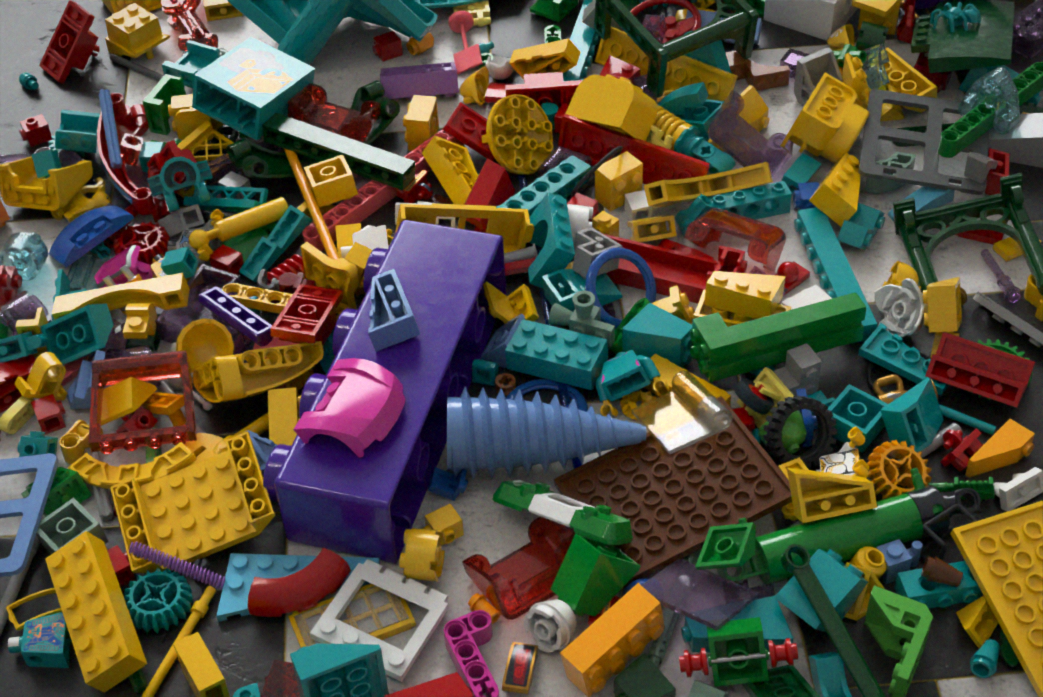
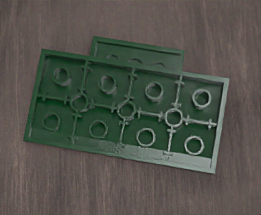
M999 0L937 2L936 9H941L942 11L946 3H950L952 7H957L958 2H961V10L967 4H973L980 11L981 23L968 22V31L964 29V21L962 25L954 26L955 32H950V25H948L947 19L943 16L938 18L936 29H933L934 24H930V15H922L916 18L911 42V53L929 51V73L1011 64L1015 2Z

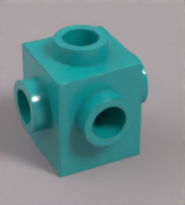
M30 431V435L21 436V440L18 443L19 457L49 453L56 455L58 438L45 436V432Z

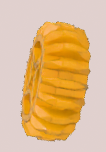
M892 440L890 443L887 441L877 446L868 456L867 460L869 462L867 464L870 468L867 478L872 480L871 482H873L876 488L875 494H882V500L915 489L910 472L913 468H918L924 486L931 482L932 477L928 475L931 468L925 466L928 459L921 458L922 451H914L915 445L907 447L906 441L900 443L897 440ZM896 485L907 486L909 489L900 488Z

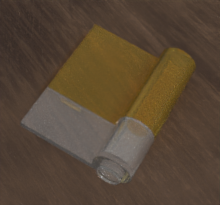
M680 371L673 377L672 392L631 409L632 414L643 426H646V429L669 454L727 429L733 420L732 413L688 371Z

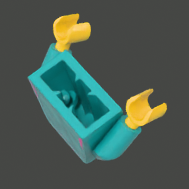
M630 350L617 353L614 358L603 364L602 373L596 380L599 400L603 403L600 408V413L603 416H607L611 410V413L617 417L618 410L610 404V401L612 402L651 384V381L654 382L653 389L658 396L661 397L658 390L662 386L666 387L668 392L670 391L666 381L659 378L661 375L650 358L643 355L636 356L634 351Z

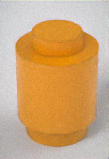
M430 32L420 42L412 37L406 43V47L411 55H420L434 46V37Z

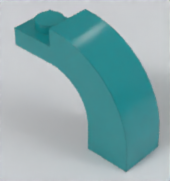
M829 652L809 656L814 688L820 697H852L846 681L844 664L838 653Z

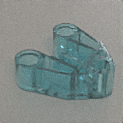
M998 67L981 76L970 86L958 105L959 114L964 116L985 100L987 108H996L993 126L999 134H1007L1020 122L1018 90L1010 73L1003 67Z

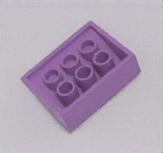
M455 62L380 68V80L385 90L383 97H388L389 100L398 101V98L405 97L406 100H412L413 95L436 97L438 94H443L444 97L455 96V93H459Z

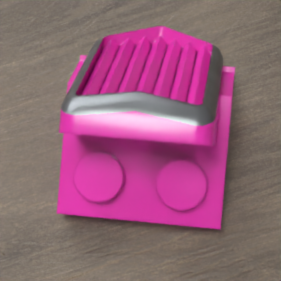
M132 245L106 261L94 276L97 287H108L103 281V278L108 275L116 285L125 284L128 279L120 270L124 265L128 266L134 276L139 274L143 280L152 279L151 265L137 260L140 246Z

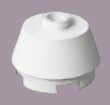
M558 599L533 604L529 613L524 617L526 633L530 631L533 638L537 641L534 645H538L540 650L549 653L554 650L564 649L577 627V619L571 607Z

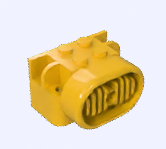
M825 72L780 146L784 148L788 140L800 146L798 152L802 153L805 149L817 157L821 155L836 164L851 149L870 112L854 103L857 93L853 88Z

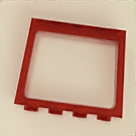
M186 350L92 361L88 440L91 452L100 451L103 454H110L116 449L135 451L138 447L143 446L157 449L162 444L172 443L177 445L180 442L185 444L187 441L197 440L191 366ZM129 377L144 382L182 378L186 423L175 427L100 435L103 390L106 386L114 385Z

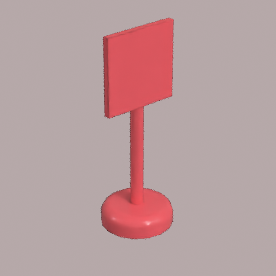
M467 11L454 12L449 17L448 23L453 32L461 33L464 50L453 54L457 74H461L483 64L479 44L468 48L466 32L473 27V16Z

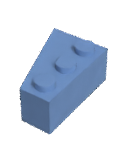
M392 269L372 277V306L369 314L371 321L368 334L375 351L377 352L420 335L414 315L395 270Z

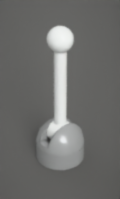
M175 371L169 377L168 384L178 391L185 389L203 405L205 410L212 408L211 402L205 401L188 386V377L182 371Z

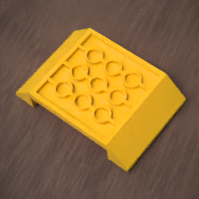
M248 431L225 440L228 451L141 486L134 478L110 487L133 573H146L147 570L153 573L157 567L163 572L167 566L164 568L163 565L159 566L155 562H148V558L144 560V557L141 559L140 556L137 557L136 555L133 556L132 553L129 554L131 542L135 543L138 541V545L142 543V546L145 544L146 547H153V551L157 548V552L161 550V554L162 552H165V555L168 553L169 556L172 555V559L176 556V560L180 558V561L183 559L184 562L192 563L197 559L204 558L260 535L274 518L275 512L269 493L263 487L262 471Z

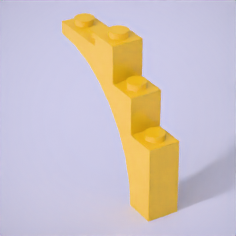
M763 162L705 176L661 180L644 185L648 206L666 207L681 202H694L700 194L709 197L761 186L773 181L769 163Z

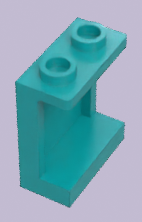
M188 40L186 42L187 52L176 63L165 61L162 64L164 75L181 77L184 86L193 88L194 74L220 58V52L218 48Z
M62 109L61 124L55 132V149L96 153L98 147L97 128L100 114Z

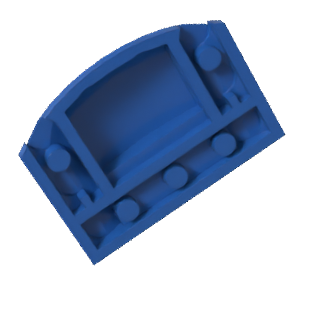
M117 205L103 206L90 210L74 219L59 233L48 254L67 268L133 220L134 216Z

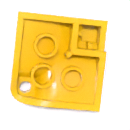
M308 242L301 245L306 278L308 280H315L318 287L343 290V299L340 303L347 305L351 309H356L354 292L360 284L357 266L344 258L331 259Z

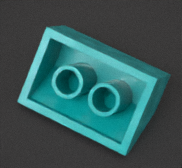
M91 304L40 327L42 334L47 337V351L54 353L64 366L96 352V350L105 348L113 322L107 304Z

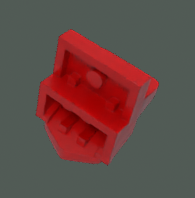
M175 140L168 141L162 151L154 153L148 161V178L160 174L165 162L173 157L182 156L194 163L197 161L191 150H181ZM177 172L174 175L175 182L179 184L184 183L186 175L183 172ZM182 189L176 190L174 193L180 192Z

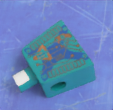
M60 612L27 620L24 623L23 636L10 637L8 639L9 652H21L26 665L30 667L69 668L72 640L63 613Z

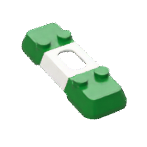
M523 480L502 481L493 494L492 500L496 503L517 511H523L525 508L533 514L570 528L574 527L575 533L600 543L621 545L632 542L633 535L630 520L612 514L611 507L599 504L593 507L550 491L549 484L536 482L534 485Z

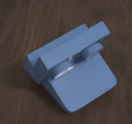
M96 350L92 362L82 360L77 378L69 387L66 395L70 409L98 408V391L126 379L124 373L106 369L108 362L104 361L106 352Z

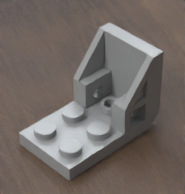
M829 47L797 60L794 94L802 106L806 104L825 72L843 82L834 52Z

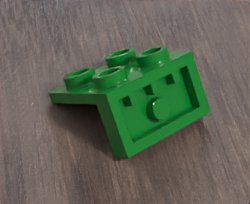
M537 0L529 10L539 16L560 22L578 5V0Z
M57 467L43 511L45 517L72 498L81 504L92 496L77 471ZM34 482L27 485L26 490L21 493L23 498H27L30 495Z

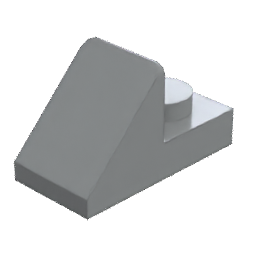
M969 152L964 176L976 182L984 183L989 170L996 169L998 161L980 153Z

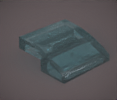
M882 43L863 50L867 54V59L863 63L862 69L867 75L868 87L873 89L890 83L883 65L890 62L884 44Z
M90 254L82 256L72 263L67 275L70 280V291L99 289L95 283L94 276L100 267L114 256L96 260Z

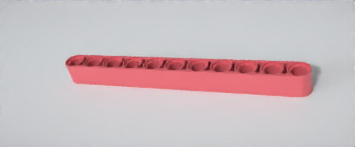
M443 129L435 134V136L464 146V143ZM434 135L404 156L415 161L416 174H419L422 170L428 172L432 170L422 152ZM371 180L357 190L358 195L343 200L325 213L323 218L333 242L337 240L335 226L362 222L396 197V188ZM313 222L302 232L304 243L308 242L319 251H322L325 248Z

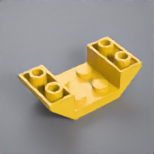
M847 53L845 54L842 73L843 82L856 91L857 98L854 103L867 110L869 94L872 89L868 87L867 75L862 69L863 63L857 56L853 57ZM886 84L878 88V90L889 91ZM883 103L880 121L902 120L905 118L902 111L903 106Z

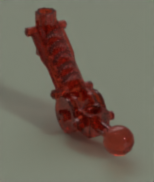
M161 0L163 12L169 15L167 19L169 25L182 34L178 38L180 50L187 51L186 42L188 40L218 48L219 39L217 35L209 33L196 13L201 0Z

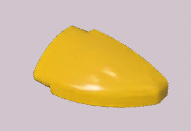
M322 342L245 351L242 354L212 357L193 371V384L200 395L212 403L255 396L297 378L316 365L324 356Z

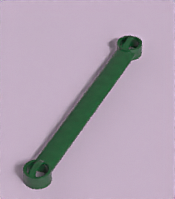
M790 545L781 556L782 566L786 571L793 573L862 696L886 697L809 564V552L801 545ZM791 552L798 554L802 558L803 566L794 564Z

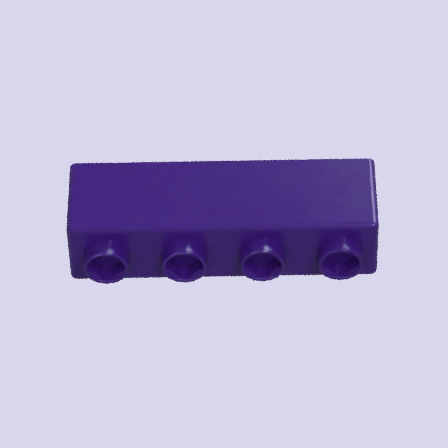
M404 220L400 223L388 249L378 247L370 253L364 271L365 297L358 310L347 308L339 315L332 343L335 358L326 375L315 373L308 378L300 399L299 418H301L304 412L316 410L317 404L322 401L327 393V388L332 384L327 375L336 361L340 359L358 358L369 360L393 373L403 385V395L406 399L398 420L382 441L374 440L364 449V456L361 458L341 440L324 434L314 435L309 443L306 444L296 435L292 446L279 444L274 447L266 463L263 487L267 489L271 502L279 504L286 538L289 541L362 557L379 558L380 561L394 564L399 561L405 546V529H412L428 490L431 473L437 467L447 443V397H460L465 387L468 391L472 381V363L475 359H480L497 320L488 310L489 304L484 296L483 284L489 282L506 295L504 245L501 235ZM394 269L414 315L420 335L376 352L368 334L371 321L369 314L372 306V277Z

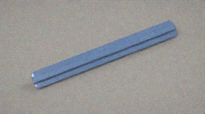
M101 89L99 100L110 165L113 169H120L123 163L111 94L108 89Z

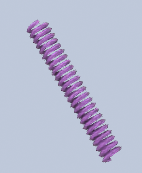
M138 541L135 543L131 542L129 554L132 553L133 556H140L141 559L144 557V560L148 558V562H155L156 565H163L164 568L167 566V569L171 567V571H178L179 574L182 572V575L186 574V577L190 575V579L193 577L194 580H201V583L205 581V585L209 582V586H216V589L220 587V591L223 589L225 576H218V573L214 575V571L210 574V570L207 571L206 568L203 570L199 566L195 567V564L191 566V562H184L183 559L180 561V558L176 560V556L172 559V555L169 556L168 553L165 555V552L161 554V550L157 552V548L153 551V547H146L145 544L142 546V543L138 545Z

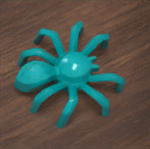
M958 2L957 7H952L950 3H946L943 11L935 9L931 13L930 24H934L933 29H936L938 18L943 16L947 19L948 25H950V32H955L954 26L962 25L963 21L964 29L968 31V22L981 23L980 11L973 4H967L961 10V2Z

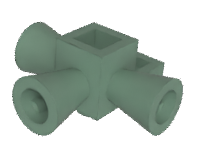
M589 291L575 293L572 297L575 307L574 312L554 303L548 319L550 325L569 326L570 331L607 339L608 347H612L615 342V325L601 322V307L594 306L595 296Z

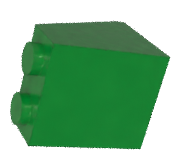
M575 534L551 586V590L558 596V600L565 602L571 607L574 614L582 617L584 614L596 616L639 571L641 566L614 545L603 544Z

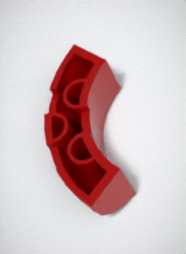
M322 548L318 556L308 566L294 574L280 578L254 577L248 595L249 614L263 617H281L283 613L293 611L300 613L318 605L317 602L329 593L332 595L345 581L351 569L340 555Z

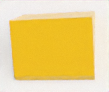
M129 377L98 391V418L100 425L102 426L136 411L157 390L156 386Z

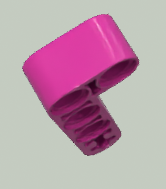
M484 610L473 611L447 622L444 626L445 646L460 677L474 697H499L498 686L478 649V646L489 642L493 635L491 616Z

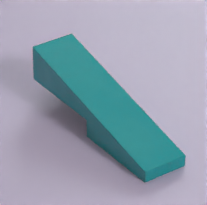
M290 205L266 239L262 236L239 272L256 283L262 269L267 271L308 226L312 219Z

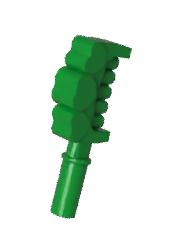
M954 477V483H928V485L935 486L940 492L947 493L958 489L972 488L978 492L980 500L995 498L993 477H989V481L984 480V482L981 480L977 482L975 480L971 482L967 480L964 482L962 480L959 481L958 477Z

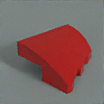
M916 0L904 1L905 14L896 28L897 39L909 44L912 42Z

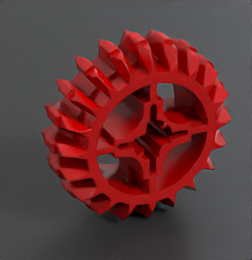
M142 221L141 224L134 223L133 226L127 225V229H121L120 234H116V239L113 240L114 253L116 256L128 247L137 245L140 246L137 260L151 265L156 255L162 254L165 256L166 252H168L167 246L170 236L164 227H161L159 223L153 224L152 221L149 223Z

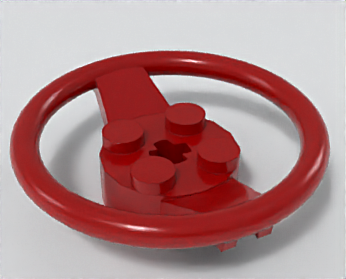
M646 0L630 10L636 16L644 9L655 5L675 4L691 12L693 17L677 22L674 16L657 19L651 18L647 21V25L644 27L660 44L678 38L686 32L701 28V15L698 9L687 0Z

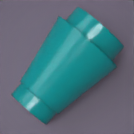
M992 639L986 640L971 657L970 669L977 677L989 678L995 674L1000 650L998 642Z

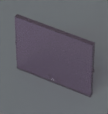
M683 559L674 561L641 585L661 602L662 606L716 631L756 600L759 594L708 570H697L695 568L696 565Z

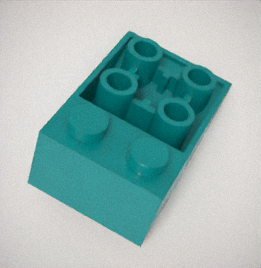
M559 269L542 276L545 297L553 306L554 303H557L574 312L575 307L572 297L579 291H586V278H583L572 269ZM606 273L596 277V293L601 306L623 298L621 292Z
M926 378L880 410L890 442L892 440H897L898 443L906 441L907 447L915 445L914 451L916 452L922 451L932 443L944 420L931 378Z

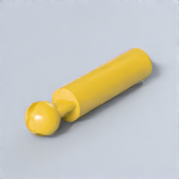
M283 197L214 222L212 230L196 229L189 236V244L192 248L198 250L201 246L208 245L213 239L218 238L223 242L278 221L288 209V204Z

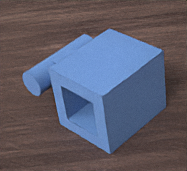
M900 539L876 547L883 553L887 565L886 571L881 576L885 584L896 581L898 572L909 571L910 566L916 567L918 565L922 550V543L920 541H914L909 549L904 547Z

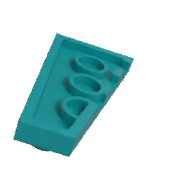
M880 323L860 347L858 355L916 384L929 378L925 375L931 359L926 360L923 358L918 349L914 346L912 348L908 347L902 342L903 338L896 333L892 335L887 331V327ZM931 378L937 393L942 395L949 384Z

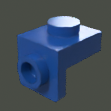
M435 467L431 473L428 491L455 501L460 493L463 494L467 488V470H461L457 477H455L454 474Z

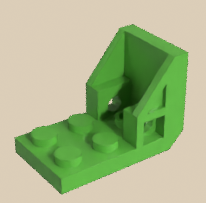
M874 585L870 594L864 624L884 653L889 657L900 660L894 668L888 693L892 694V697H906L926 646L933 615L926 604Z

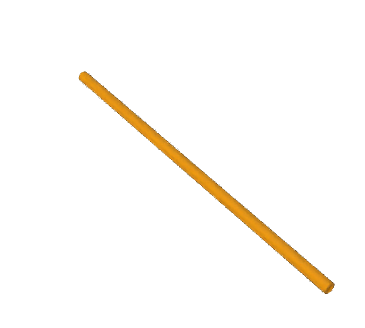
M283 148L327 256L335 260L340 259L296 152Z

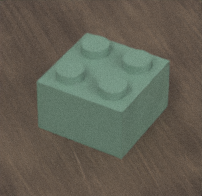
M74 498L41 520L36 533L40 543L50 554H53L85 531L101 539L105 544L109 542L100 523Z

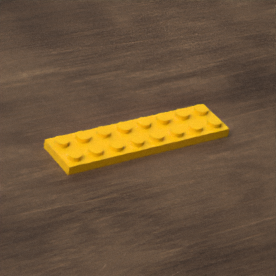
M611 27L610 38L606 40L601 38L595 62L605 65L609 55L641 68L640 80L646 82L649 57L624 31ZM683 55L667 62L664 90H677L690 84L704 82L708 92L707 99L727 101L729 105L738 76Z

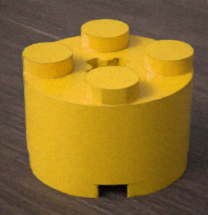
M418 528L405 529L404 544H406L405 553L402 552L400 555L399 566L404 568L403 575L407 579L439 581L438 577H441L445 558V550H442L440 542L445 543L443 531Z

